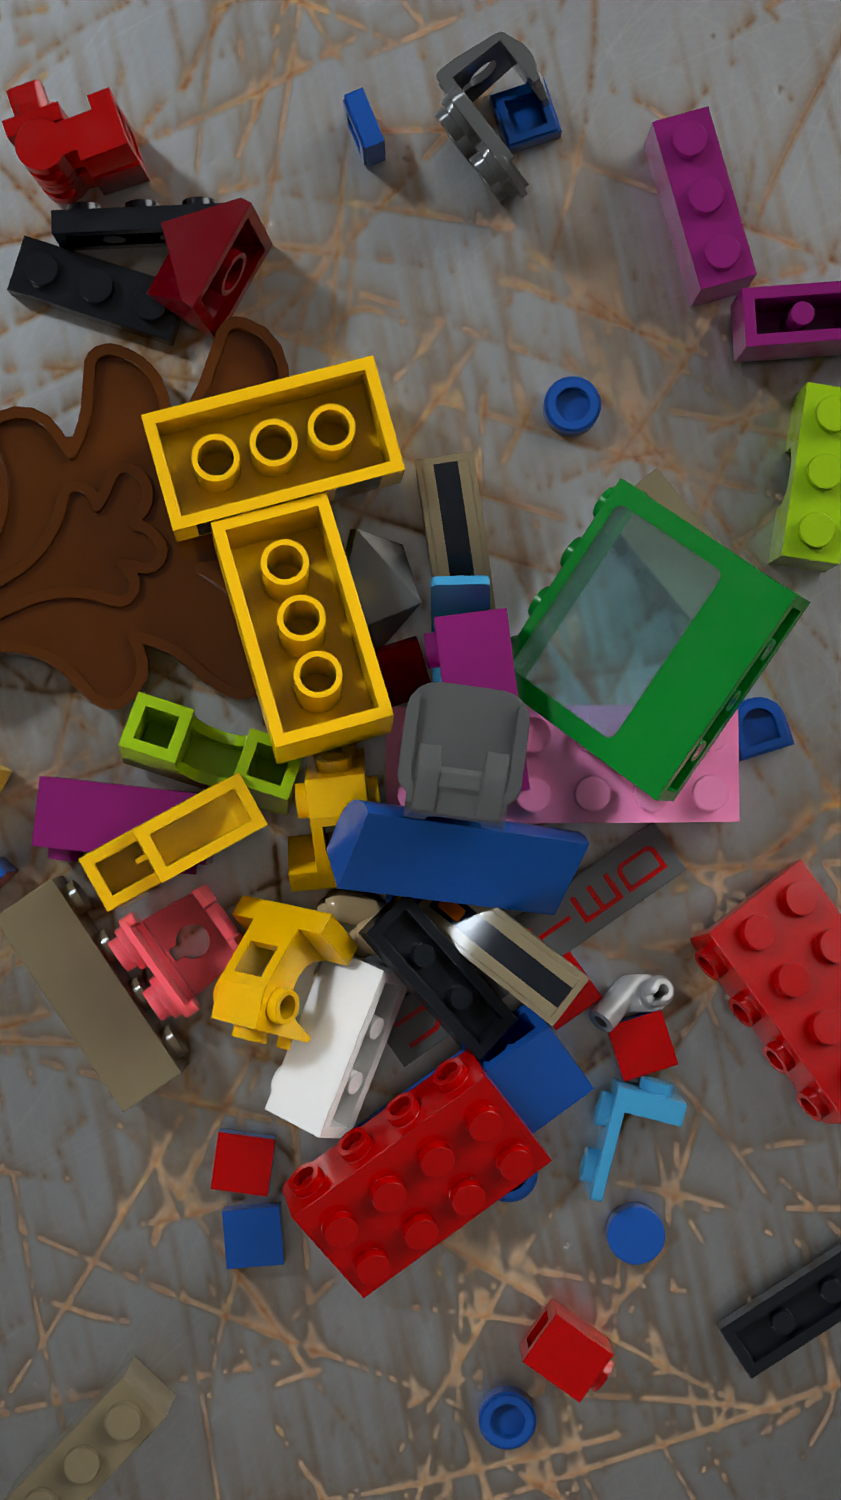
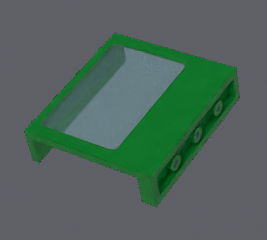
M620 478L615 487L608 488L599 497L593 509V516L595 518L584 535L577 537L568 545L561 557V570L550 587H544L534 597L528 609L529 619L519 634L511 637L518 698L650 797L656 801L674 802L811 602L724 547L649 497L640 488Z

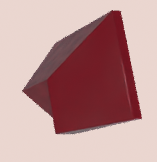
M243 198L234 199L161 222L169 254L146 294L213 340L220 324L233 316L273 245L252 203Z

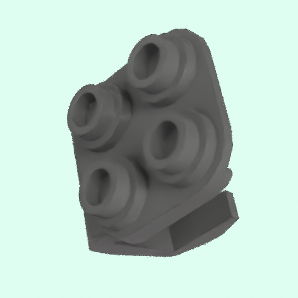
M504 32L495 33L457 56L438 71L436 78L445 97L439 101L442 107L434 113L445 129L446 134L465 158L473 152L476 153L469 160L478 171L480 178L499 202L507 196L514 199L518 194L523 199L528 194L525 187L529 183L512 163L515 157L473 102L513 67L544 108L550 103L544 80L531 51L523 43ZM490 62L482 72L473 77L482 66Z
M432 682L419 687L410 696L406 707L397 772L398 781L406 791L403 816L426 819L429 816L478 822L481 823V827L504 830L507 805L518 798L522 787L530 727L529 712L523 701L515 694L504 690Z

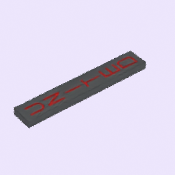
M649 823L576 874L555 915L523 911L515 919L563 956L687 869L655 823ZM464 957L500 999L510 994ZM409 991L404 996L387 1043L401 1064L406 1067L450 1035Z

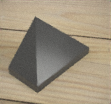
M350 529L345 555L373 647L377 648L384 646L422 602L403 544L358 529Z

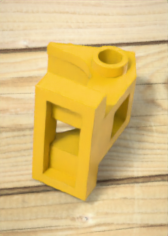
M356 743L342 746V751H324L307 756L305 782L295 783L298 819L309 818L311 834L288 837V876L291 892L337 888L326 850L333 832L326 833L325 827L336 826L342 811L352 800L358 799L381 803L378 775L366 776L365 750L356 749Z
M243 895L232 915L244 927L246 933L215 984L211 1018L234 1024L231 1036L268 1045L270 1034L278 1035L275 1047L290 1051L293 1039L309 1043L311 1039L295 1019L299 1010V997L293 989L299 975L306 966L318 961H329L348 966L358 945L331 913ZM269 961V963H268L266 969L264 970L262 976L259 977L260 974H261V972H262L263 967H264V966L266 965V963Z

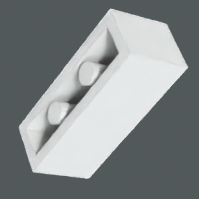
M355 954L348 966L329 961L318 962L313 973V986L305 1007L296 1018L297 1023L311 1039L309 1043L292 1040L290 1051L287 1050L282 1065L277 1069L272 1078L271 1094L265 1110L318 1138L341 1139L345 1133L354 1128L407 991V987L386 964L370 957L361 958Z

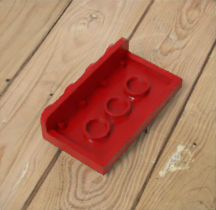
M798 860L791 862L709 929L696 933L690 938V941L697 951L694 956L701 970L708 977L718 980L731 998L728 1004L733 1014L745 1026L752 1027L763 1042L762 1051L767 1061L775 1070L781 1074H786L797 1089L796 1098L805 1113L815 1121H822L825 1124H841V914L803 861Z
M465 1051L457 1057L450 1058L441 1063L431 1076L409 1092L399 1094L393 1098L383 1111L361 1127L349 1130L335 1146L313 1162L305 1163L297 1168L285 1182L283 1193L292 1219L356 1291L365 1298L552 1162L539 1140L485 1073L480 1062L475 1056Z

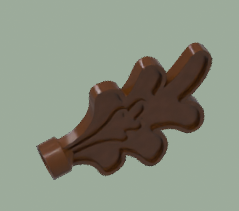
M234 316L226 319L216 331L201 378L189 402L289 377L288 363L281 344L266 327L246 317ZM112 343L95 346L88 352L84 360L81 408L73 436L65 437L62 430L49 415L35 408L13 406L0 411V655H23L52 665L64 674L91 704L105 711L119 712L127 709L135 702L138 691L144 692L149 682L150 661L145 646L174 658L205 685L220 695L236 702L253 700L257 693L215 551L213 535L209 533L179 542L176 541L143 425L142 414L171 407L166 386L157 370L143 356L129 348Z

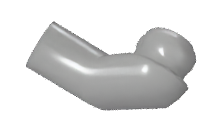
M624 975L612 985L589 1012V1018L598 1029L604 1032H611L627 1013H649L665 1008L674 998V986L668 978L662 975Z

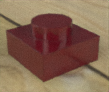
M416 636L374 648L391 707L408 702L410 696L419 687L431 683Z

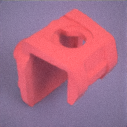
M207 884L191 891L192 893L141 920L136 912L128 913L118 920L120 927L114 930L116 937L108 942L111 951L127 972L137 966L141 970L147 966L149 967L154 976L149 979L151 986L142 993L162 1021L171 1015L175 1019L181 1015L188 1019L200 1010L201 1004L196 996L223 973L243 938L242 933L237 932L236 926L222 906L216 902L217 898ZM196 924L203 927L210 937V945L207 952L198 958L183 956L176 961L169 950L176 946V938L179 931L187 925Z

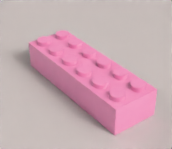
M577 705L565 707L606 737H613L635 705ZM525 706L529 712L530 720L526 750L530 790L520 791L518 798L507 805L505 821L525 824L740 822L738 709L673 802L656 801L529 706ZM392 707L394 713L392 731L386 734V804L405 806L406 791L398 781L397 772L406 707Z

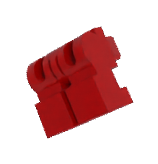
M33 80L6 91L14 113V117L2 121L7 138L15 147L20 161L46 195L53 201L60 204H71L83 198L89 189L99 187L103 195L106 196L150 181L132 127L109 87L87 95L91 110L69 118L58 101H49L40 80Z

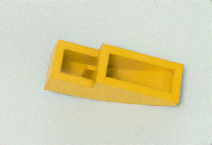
M237 773L78 858L108 912L268 824L240 773Z

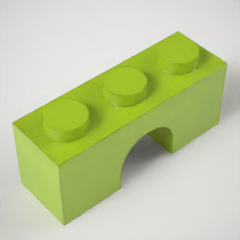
M807 382L793 396L785 449L786 453H791L790 474L783 502L776 510L768 564L826 572L839 565L841 558V387Z
M139 691L118 745L123 763L204 790L240 773L258 807L284 816H288L295 796V783H299L306 763L305 756L277 764L268 733L250 728L248 735L224 732L199 720L195 715V709Z

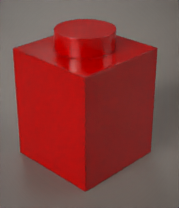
M551 1298L519 1344L523 1363L579 1403L589 1389L596 1392L603 1386L614 1366V1362L611 1360L614 1354L608 1337L554 1298Z

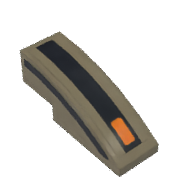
M469 451L415 460L431 577L486 575L490 578V610L496 609L474 452Z
M422 899L418 904L459 953L551 1026L555 1025L589 980L579 968L503 909Z

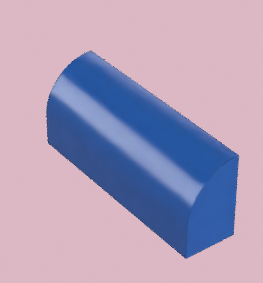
M355 799L348 803L342 811L326 850L335 882L339 889L555 915L590 843L581 832L511 821H505L504 830L481 827V823L458 819L429 816L426 819L403 816L405 806Z
M523 1004L513 1012L518 1020L479 1062L485 1073L532 1133H535L594 1090V1087L549 1024ZM461 1049L450 1058H455L464 1051ZM436 1068L402 1093L409 1092L434 1073ZM389 1103L384 1105L382 1108L373 1113L371 1116H369L363 1122L358 1124L356 1127H361L363 1124L368 1122L374 1116L383 1111Z

